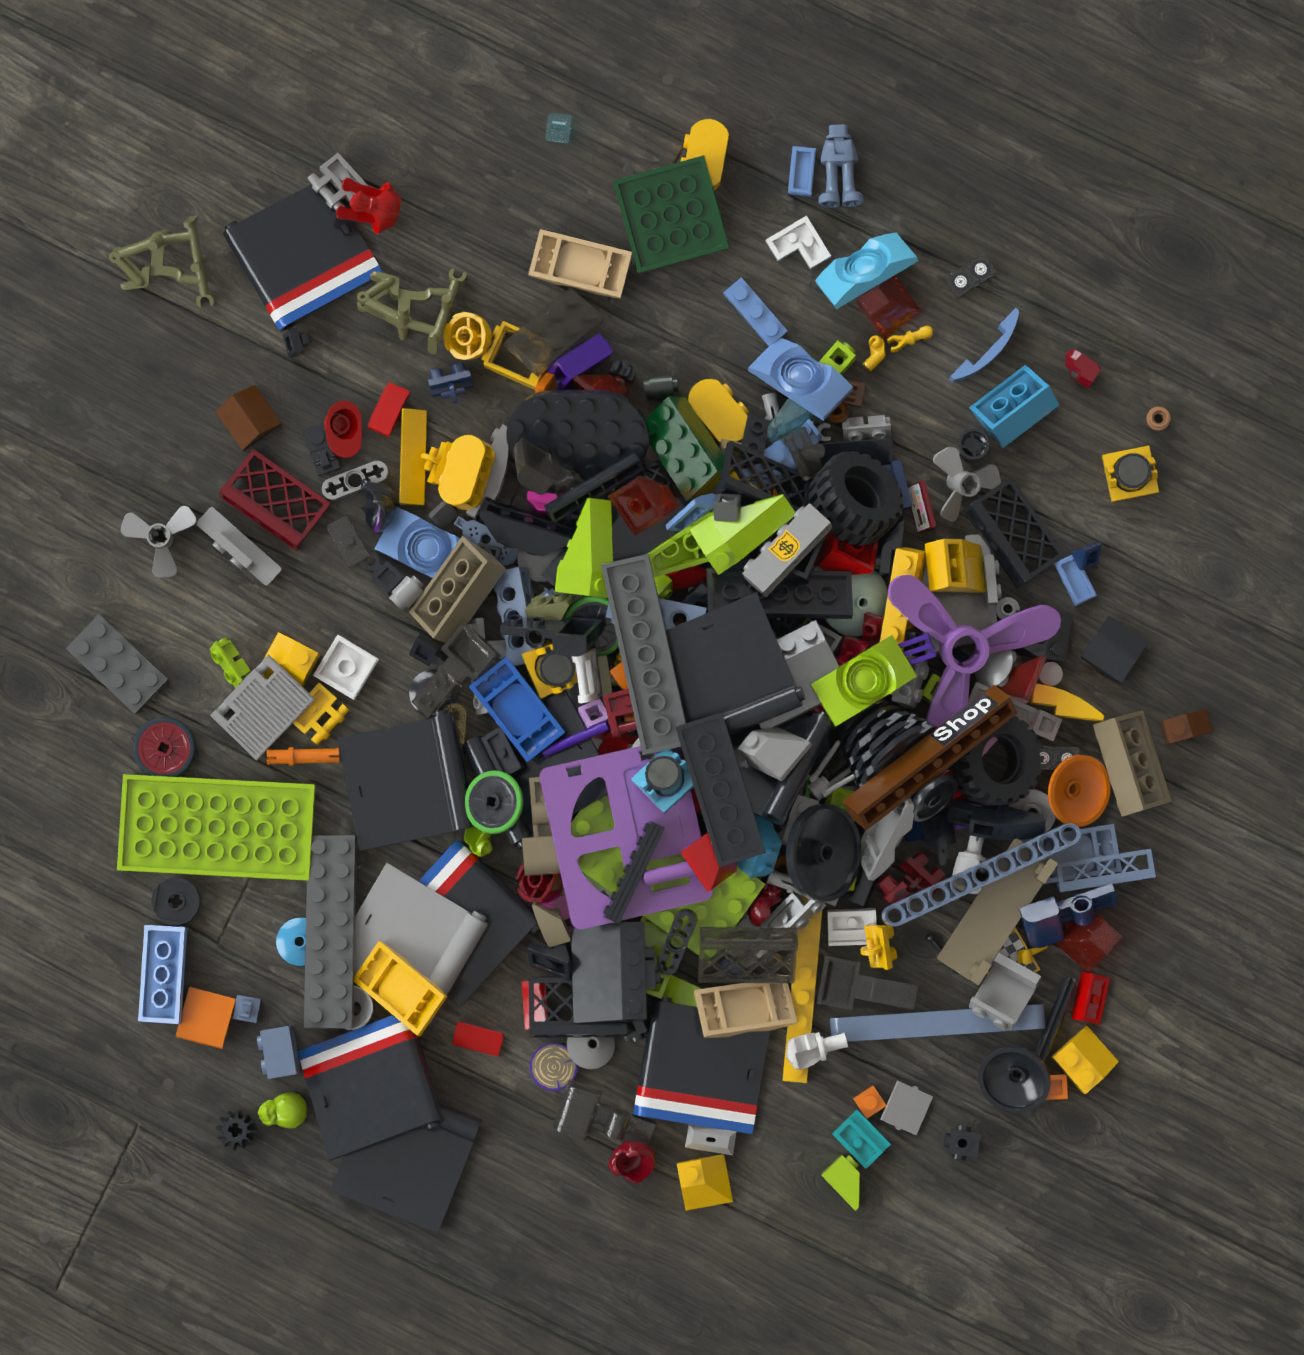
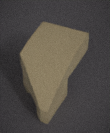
M532 903L536 920L549 948L571 941V933L563 917L559 916L560 910L556 908L551 910L540 906V903Z

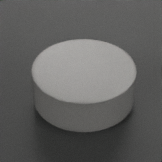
M1054 662L1043 664L1038 671L1040 682L1047 686H1055L1061 681L1063 676L1061 667Z

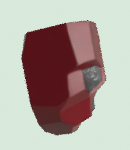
M1069 350L1065 355V366L1070 372V378L1088 390L1102 368L1077 350Z

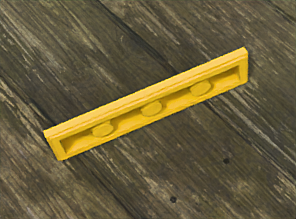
M402 408L400 505L424 506L425 470L423 468L426 461L420 457L422 453L426 454V410Z

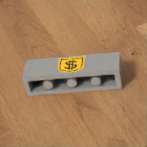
M810 503L806 507H800L794 514L795 519L789 525L787 523L778 530V536L772 542L768 541L761 548V554L755 560H749L743 568L745 570L742 573L744 578L765 598L832 529L831 522Z

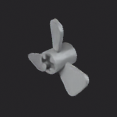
M947 447L933 457V463L948 474L947 486L953 491L940 512L942 518L951 522L958 518L963 495L972 497L979 492L980 488L994 489L1001 484L999 471L995 465L987 464L972 473L963 470L959 452L954 447Z
M182 506L166 526L160 523L149 526L134 513H127L121 525V533L125 537L147 539L149 544L155 548L152 573L158 578L173 577L178 571L169 551L174 541L173 535L194 526L197 518L189 507ZM158 531H163V534L166 535L167 540L164 543L154 541V537L159 536Z

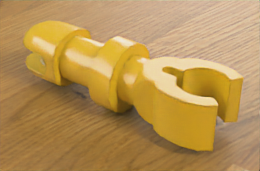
M924 326L915 332L908 331L904 336L894 335L887 339V343L890 344L892 341L899 343L896 347H891V352H897L907 344L911 346L915 344V341L930 338L933 335V329L930 326Z

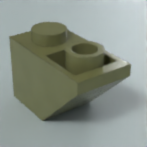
M557 592L548 597L544 595L536 596L531 599V602L525 608L527 618L544 617L545 620L564 621L565 615L577 595Z

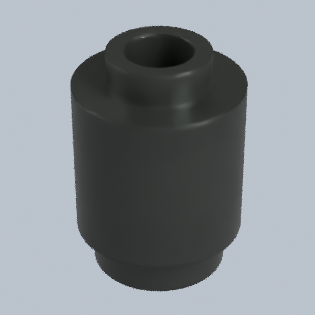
M672 373L649 376V379H644L646 398L655 400L667 398L668 396L675 397V392H679L678 379L673 378Z

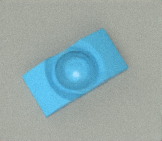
M897 233L884 234L869 239L861 250L854 252L849 257L835 259L822 271L815 281L833 306L838 309L918 262V259Z

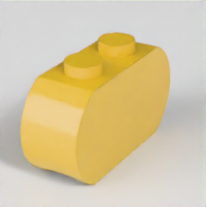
M704 119L691 127L690 135L685 134L683 148L687 149L686 158L681 157V161L705 155L713 187L716 190L721 183L729 134L720 122Z
M705 379L693 386L689 393L688 402L707 431L719 445L721 439L742 442L747 414L749 413L748 409L742 402L736 403L731 397L734 393L726 383L722 385L718 380Z
M472 435L461 436L452 443L451 449L447 453V462L444 472L440 476L438 487L439 494L445 502L462 510L473 509L482 502L496 457L493 448L488 443Z

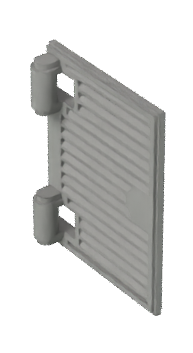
M268 654L210 716L255 760H258L307 709L315 698ZM271 668L274 673L266 679L263 674ZM232 709L235 714L227 720L224 715Z

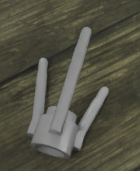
M839 740L830 749L814 774L808 778L811 783L807 786V789L818 801L823 797L826 798L833 791L855 779V774L844 778L851 772L849 768L831 781H828L824 776L818 778L841 743Z

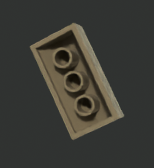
M462 536L409 613L433 639L452 646L506 568L493 555L467 537Z
M1143 710L1093 725L1095 736L1102 752V758L1110 778V784L1122 817L1172 802Z

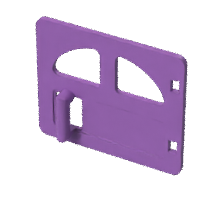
M641 746L546 767L540 772L539 779L572 925L577 929H587L613 922L603 917V910L606 905H609L610 897L599 892L586 879L577 863L580 855L618 847L621 852L623 865L625 866L629 864L631 860L629 856L632 850L636 849L637 839L639 836L642 837L644 833L642 831L643 827L649 821L665 827L650 860L680 854L682 850L701 837L691 791L664 814L632 782L631 778L653 759L641 761L639 754L642 752ZM681 747L670 749L684 760ZM581 766V775L568 777L566 769ZM601 777L606 784L614 828L609 831L576 838L571 834V818L575 803L585 786L593 779ZM673 794V795H670V796H660V795H658V796H659V797H664V798H666V797L674 796V794ZM686 860L683 863L653 870H647L646 867L621 920L706 901L712 896L713 889L709 892L706 891ZM689 876L690 881L688 884L655 892L652 891L651 885Z

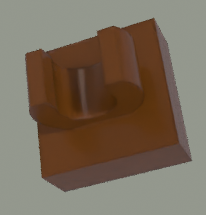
M846 379L853 386V390L842 402L847 405L861 407L866 383Z

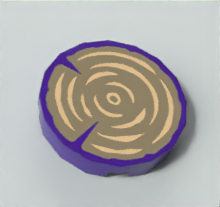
M548 1043L539 1047L534 1052L530 1061V1074L533 1081L539 1087L548 1091H559L568 1087L577 1073V1064L570 1058L567 1046L559 1043Z

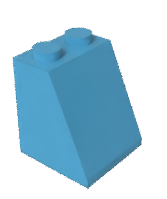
M755 815L766 853L737 862V866L750 878L773 873L782 844L772 823Z

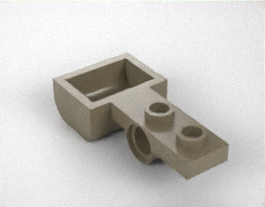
M539 777L529 778L534 837L522 838L525 876L560 873L540 779Z

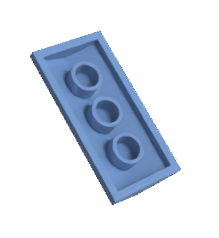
M144 925L138 1021L181 1024L187 927Z

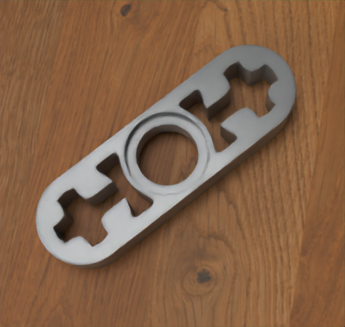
M381 461L370 462L325 480L322 485V493L327 499L332 501L362 491L360 489L361 485L358 487H351L348 480L351 475L358 474L363 480L366 479L362 473L363 470L370 474L374 472L373 467L378 466L379 469H384L381 473L382 477L377 478L373 475L368 478L371 482L382 483L388 477V468ZM344 478V483L349 489L348 491L344 492L342 487L336 490V495H332L331 492L327 493L326 490L330 488L329 484L333 483L335 486H339L342 484L340 479Z

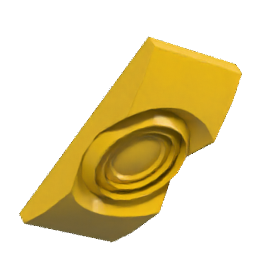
M378 941L354 976V982L417 1036L422 1035L447 998L445 993L433 981L417 971L407 959L382 941Z

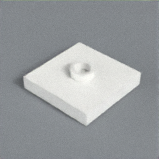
M337 635L313 676L355 700L379 659Z

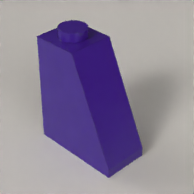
M599 333L556 360L547 373L555 374L557 390H567L605 363L613 354L609 342L603 339Z

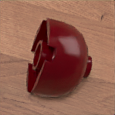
M524 863L520 866L517 874V881H520V889H517L523 899L532 903L546 904L558 898L562 893L563 883L560 873L525 876Z

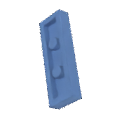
M742 277L723 292V295L768 347L788 332Z

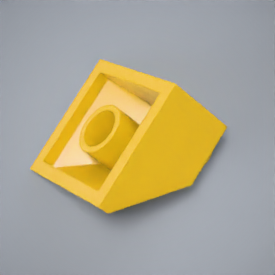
M279 632L266 656L269 654L302 687H304L321 656L314 650ZM269 668L263 676L268 679L274 671Z
M724 1154L677 1163L686 1211L733 1202Z

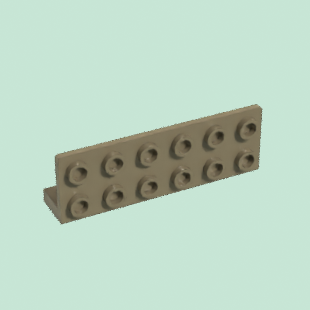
M1014 839L1007 850L1023 842L1019 839ZM1022 848L1020 850L1019 856L1021 860L1027 862L1030 859L1028 849ZM1001 858L997 866L999 870L1005 872L1009 864L1006 859ZM1044 858L983 886L937 956V959L974 984L979 985L990 969L992 961L1020 920L1019 908L1031 903L1058 863L1051 858Z

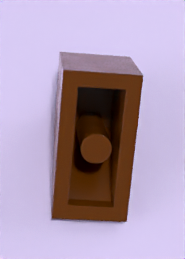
M1206 709L1159 722L1166 745L1213 732Z

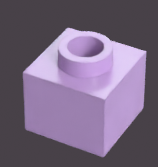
M600 698L578 707V713L586 729L604 721L609 723L606 708Z

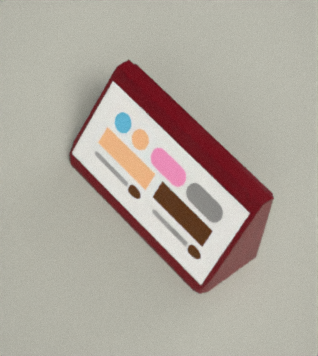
M920 481L908 486L912 503L911 512L917 533L934 530L936 522L926 482Z

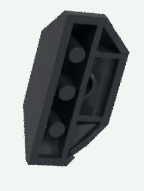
M486 500L479 513V516L497 543L503 544L507 548H517L526 551L534 556H545L566 546L569 540L573 538L577 529L572 526H565V523L560 520L554 524L549 516L513 505L493 503Z

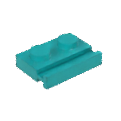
M857 1109L832 1133L865 1169L891 1145Z

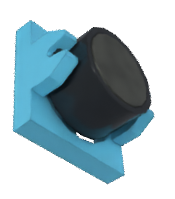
M670 749L660 751L631 778L632 782L664 814L694 788L687 763ZM673 794H674V796L666 797V798H664V797H659V796H658V795H660V796H670V795H673Z

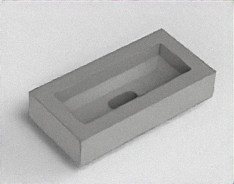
M689 1124L685 1148L733 1155L737 1131ZM712 1137L716 1140L715 1142H708L706 1138Z

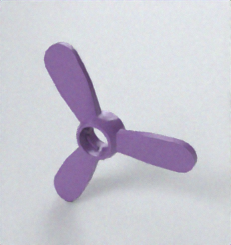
M908 574L899 575L892 580L888 588V598L891 604L914 626L940 641L939 653L946 668L932 697L926 721L938 727L968 705L970 673L980 670L985 665L989 653L1018 649L1047 640L1057 633L1061 624L1060 614L1056 609L1048 605H1038L1010 615L980 631L970 625H956L940 601L914 576ZM969 635L975 642V650L968 660L959 662L952 655V648L959 638Z

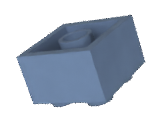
M290 1025L260 1031L261 1036H257L259 1051L263 1050L264 1060H261L263 1075L267 1074V1078L271 1079L301 1073L294 1026Z

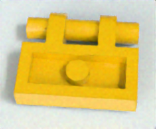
M320 683L309 693L315 700L293 722L305 735L313 728L317 733L311 740L317 746L323 739L326 740L330 736V731L338 723L341 724L344 721V716L349 711L344 704L336 711L332 705L337 698ZM327 712L331 717L323 726H320L317 721Z

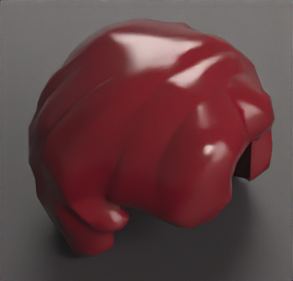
M625 1141L618 1148L614 1149L613 1156L608 1162V1167L612 1174L625 1177L627 1181L639 1184L651 1175L655 1167L656 1154L645 1143Z

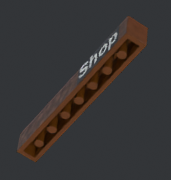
M992 685L843 800L851 818L865 830L871 828L1017 715L1018 712L1010 696L995 685Z

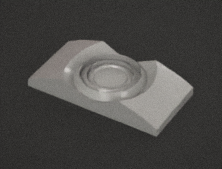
M910 797L864 832L860 840V862L868 880L874 881L895 861V848L901 842L902 837L912 829L914 804Z

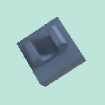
M237 995L233 1019L257 1023L262 999Z

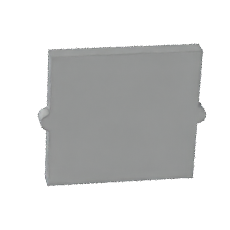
M897 1081L880 1120L894 1125L897 1130L903 1129L917 1135L933 1096L918 1090L916 1086L910 1087Z

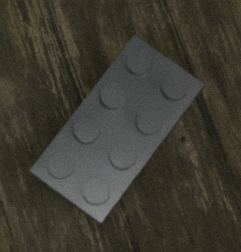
M100 614L66 648L134 714H137L168 681L151 662Z

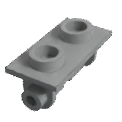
M885 415L868 416V424H864L863 417L847 418L842 423L843 442L891 438L890 417H885Z

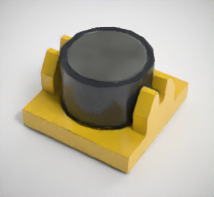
M1149 446L1102 455L1111 502L1159 493L1157 484L1158 472L1155 469V460L1151 456Z
M552 640L540 648H533L521 653L539 698L552 693H561L564 689L572 688L578 682L576 664L573 663L572 656L556 655L553 652Z

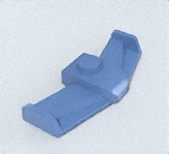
M808 419L786 446L779 439L764 450V456L796 470L822 437L811 420ZM760 463L754 465L758 472L764 470ZM748 468L742 470L746 477L752 475ZM773 470L778 481L784 479L779 471ZM767 474L761 475L766 485L771 484ZM755 479L749 480L751 484L760 488Z

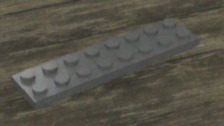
M645 554L601 564L642 754L645 755L681 747L675 727L686 724L650 556Z
M355 835L312 836L309 881L307 880L305 1029H353L357 836Z

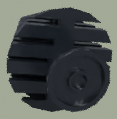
M882 699L841 724L833 726V728H836L838 740L841 742L840 747L843 749L851 774H855L854 781L856 786L860 788L937 729L938 726L930 724L928 721L916 717V715L904 711L896 705L893 706L888 701ZM942 775L934 778L917 791L918 793L912 800L914 804L913 819L916 822L930 819L950 802L958 789V782L953 776Z

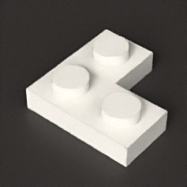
M807 216L766 239V243L777 261L799 250L811 270L831 258L830 253Z

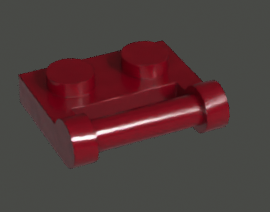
M625 689L603 695L613 738L620 737L622 733L637 730L635 720L619 725L617 722V718L634 714L629 690Z

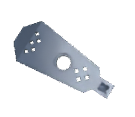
M460 516L455 520L454 525L463 530V536L477 545L478 542L485 544L482 541V537L485 534L489 535L491 541L487 545L502 549L503 555L500 556L499 562L503 566L513 564L518 558L519 549L507 547L505 549L503 544L496 542L486 525L475 520L467 522Z

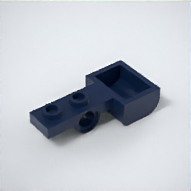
M1111 883L1105 886H1098L1094 890L1085 893L1075 894L1071 898L1056 902L1054 897H1050L1021 907L1019 910L1026 939L1035 948H1042L1060 942L1065 938L1062 923L1074 920L1080 926L1089 925L1094 920L1095 911L1116 905L1117 899L1115 889Z

